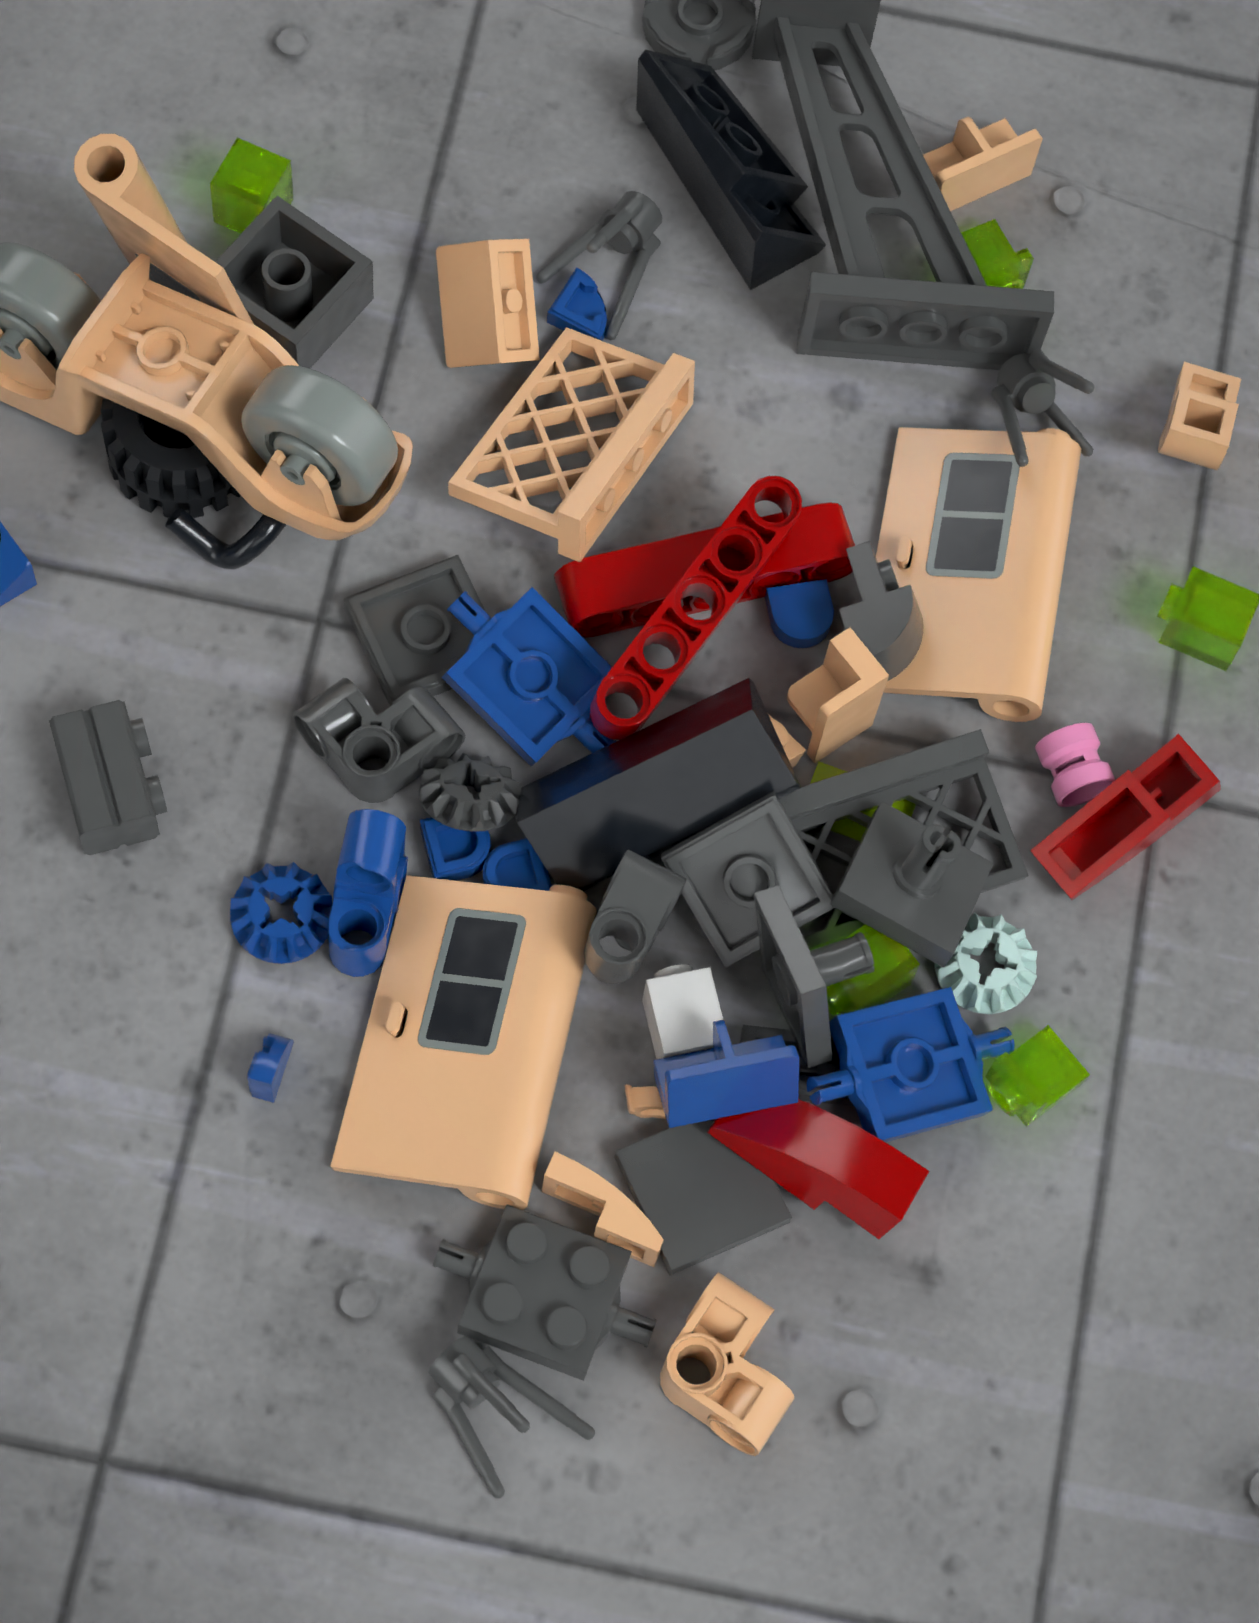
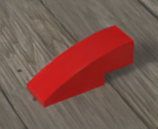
M1177 734L1133 772H1130L1128 769L1032 848L1030 852L1067 896L1073 900L1130 861L1221 790L1220 780L1186 741Z
M798 1099V1103L715 1119L707 1131L708 1134L813 1210L826 1201L877 1239L882 1238L902 1221L929 1173V1170L855 1124Z

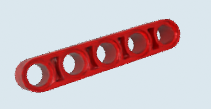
M767 476L760 478L749 488L601 681L591 703L590 717L594 727L602 735L610 739L621 740L641 730L787 538L802 511L801 495L791 481L781 476ZM771 501L777 504L783 512L784 520L777 523L763 520L757 514L755 503ZM725 548H734L740 551L747 560L748 568L741 571H732L726 568L719 560L718 551ZM687 596H698L704 599L710 607L711 616L703 620L689 617L682 609L681 599ZM651 644H661L667 647L673 654L674 665L666 669H657L651 666L644 657L643 649ZM613 693H624L635 701L637 714L627 719L618 718L607 709L605 698Z
M827 502L802 507V511L787 538L737 603L765 597L766 588L827 579V582H831L851 574L853 569L846 549L855 546L842 506L838 503ZM781 512L761 518L767 522L777 523L784 520V515ZM719 527L584 557L581 562L574 560L563 565L556 571L554 579L567 622L583 638L596 637L645 625ZM725 548L718 551L719 560L726 568L732 571H741L748 568L747 560L740 551L734 548ZM687 596L681 599L682 609L687 615L710 610L708 603L698 596Z

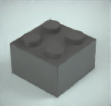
M276 196L215 261L224 268L254 325L273 337L301 367L311 368L374 299L373 261L279 196Z

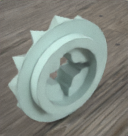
M974 913L969 918L954 955L944 968L935 963V972L942 989L952 988L955 1000L959 1006L980 1014H997L1014 1008L1029 994L1037 978V951L1032 949L1026 939L1025 929L1015 928L1007 923L1002 914L995 917L978 916ZM991 942L995 944L993 949L996 951L995 961L1003 964L1005 969L994 968L990 976L986 977L984 983L980 984L979 962L971 959L970 954L980 956L984 948H987Z

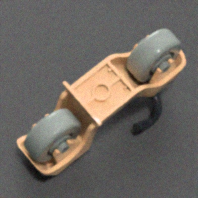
M0 243V401L75 435H83L90 430L101 414L103 399L111 400L185 433L246 502L263 514L244 536L229 545L216 538L184 509H177L169 517L165 527L209 563L223 569H237L249 564L277 538L286 525L313 537L325 540H341L371 527L387 511L401 490L412 458L413 445L408 436L392 431L383 417L364 397H361L346 385L321 372L299 366L290 354L261 328L149 280L150 256L143 253L139 254L121 273L104 298L100 300L79 274L72 272L52 257L22 244Z

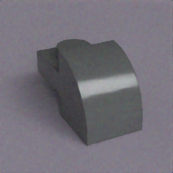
M867 541L846 549L863 601L841 608L839 611L845 630L851 627L889 674V681L907 668L916 656L923 637V618L911 584L900 588L890 559L878 563L871 543Z

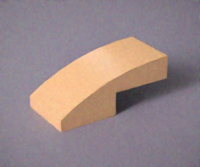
M554 1151L544 1174L542 1193L600 1216L595 1228V1238L632 1251L630 1258L654 1267L664 1239L652 1222L636 1204L599 1174L577 1161Z

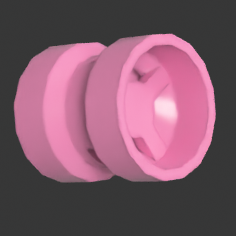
M1077 723L1063 727L1043 737L1035 746L1041 765L1051 770L1054 780L1051 790L1059 807H1072L1087 803L1116 780L1108 762L1100 760L1097 750L1101 743L1091 723Z

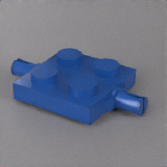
M533 587L510 609L497 613L492 618L467 594V591H464L447 608V611H450L474 636L470 639L465 654L441 678L530 766L537 763L555 743L567 739L571 735H574L591 753L616 742V740L614 741L602 735L594 727L590 717V708L601 681L611 670L612 666Z
M948 987L837 1015L829 1021L830 1032L840 1059V1071L817 1077H809L806 1083L807 1092L818 1090L809 1096L815 1105L849 1096L850 1101L856 1107L863 1130L884 1142H890L982 1117L993 1111L983 1081V1060L1004 1054H1012L1015 1043L1014 1039L1001 1042L1012 1035L1007 1027L974 1035L973 1031L961 1017L952 988Z

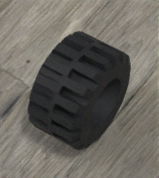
M103 399L101 406L103 422H101V428L110 472L114 480H119L120 489L129 500L138 495L140 508L152 513L157 506L163 507L164 517L168 518L177 509L182 508L190 510V515L193 518L204 516V507L212 505L217 512L227 507L228 494L231 493L238 498L241 496L196 445L187 448H169L159 445L149 437L162 423L111 400Z

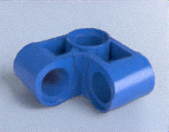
M361 809L350 813L336 869L333 904L328 929L329 956L333 965L341 973L352 977H364L374 973L382 966L390 940L395 913L397 914L399 910L398 906L406 879L408 856H405L406 826L398 817L387 812ZM353 930H362L373 936L369 942L362 945H353L346 942L342 937Z

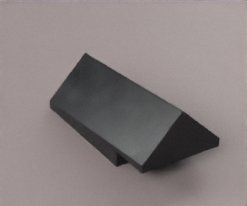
M645 49L638 58L636 110L749 289L752 290L819 254L826 246L825 242L794 205L796 200L808 188L807 184L715 70L709 65Z
M747 678L521 787L517 824L557 885H567L585 891L613 876L627 850L658 864L662 862L661 853L768 793L775 791L777 797L781 799L800 789L801 786L756 686L750 678Z

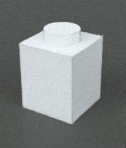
M674 965L659 970L654 974L653 979L646 980L642 1002L656 1059L712 1049L713 1021L723 1020L711 968L692 970L691 965Z

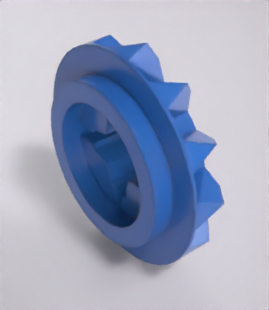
M295 862L288 866H273L266 863L262 870L250 877L244 876L240 887L234 897L231 898L230 923L234 936L248 953L260 960L277 964L302 960L317 951L329 936V918L333 904L332 896L323 885L318 874H311L301 869ZM265 896L281 904L285 903L289 898L293 900L297 896V901L293 905V914L300 928L293 921L289 923L283 918L276 920L273 924L270 922L266 925V921L270 917V907L266 903Z

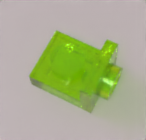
M995 219L961 232L987 286L1024 288L1034 260L1028 248L1015 252Z
M1047 1025L1010 1054L1004 1052L996 1058L985 1078L990 1082L988 1086L989 1092L1000 1109L1009 1116L1016 1114L1027 1127L1085 1083L1090 1074L1051 1027Z

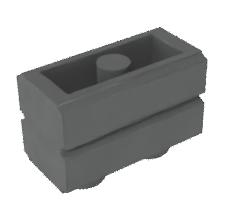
M121 700L90 707L87 711L81 709L53 716L49 723L84 855H94L117 849L123 844L128 846L155 839L160 835L156 815L168 811L158 775L145 778L140 760L141 757L152 755L143 719L139 718L130 721L125 701L122 702Z

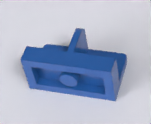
M718 1020L713 1021L712 1049L653 1060L654 1078L669 1128L798 1103L799 1056L795 1046H785L782 1035L731 1044L725 1021Z

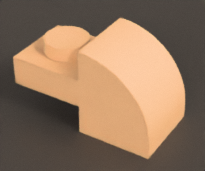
M1184 361L1177 378L1168 418L1161 433L1158 453L1218 470L1229 448L1239 405L1236 403L1241 378Z

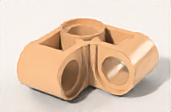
M718 1272L704 1290L685 1322L686 1325L671 1345L660 1372V1385L665 1396L673 1404L710 1427L717 1436L732 1447L748 1455L756 1456L760 1453L794 1400V1394L776 1376L743 1359L775 1309ZM685 1358L698 1359L708 1367L710 1380L703 1384L688 1383L679 1375L676 1363Z

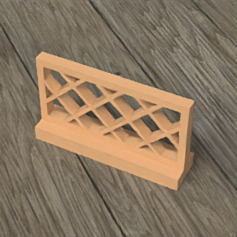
M566 327L449 480V495L557 538L558 554L581 562L693 405L695 361L673 353L664 365ZM573 352L594 360L596 366L566 372L563 362ZM636 376L649 382L645 388L620 393L615 379ZM604 383L608 396L578 401L573 388ZM559 391L563 392L567 401L566 405L537 411L534 404L537 396ZM616 412L620 421L616 427L591 432L586 418ZM575 421L580 433L579 435L549 440L544 427ZM534 430L538 444L507 449L504 440L508 435ZM583 451L588 452L591 459L588 466L562 472L557 457ZM546 460L551 474L522 481L519 480L514 466ZM504 469L509 481L508 484L490 488L473 482L478 474ZM558 490L562 502L552 514L530 505L527 497Z

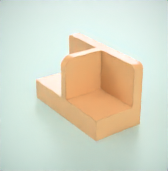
M967 116L958 121L952 142L923 154L950 211H953L1030 176L1043 138L1037 129L1017 136L1006 118L978 129L974 121Z
M529 239L484 240L437 247L436 260L446 365L449 368L540 360Z
M851 627L830 640L823 665L792 684L787 693L788 703L812 732L806 754L814 763H817L873 725L889 678V674Z

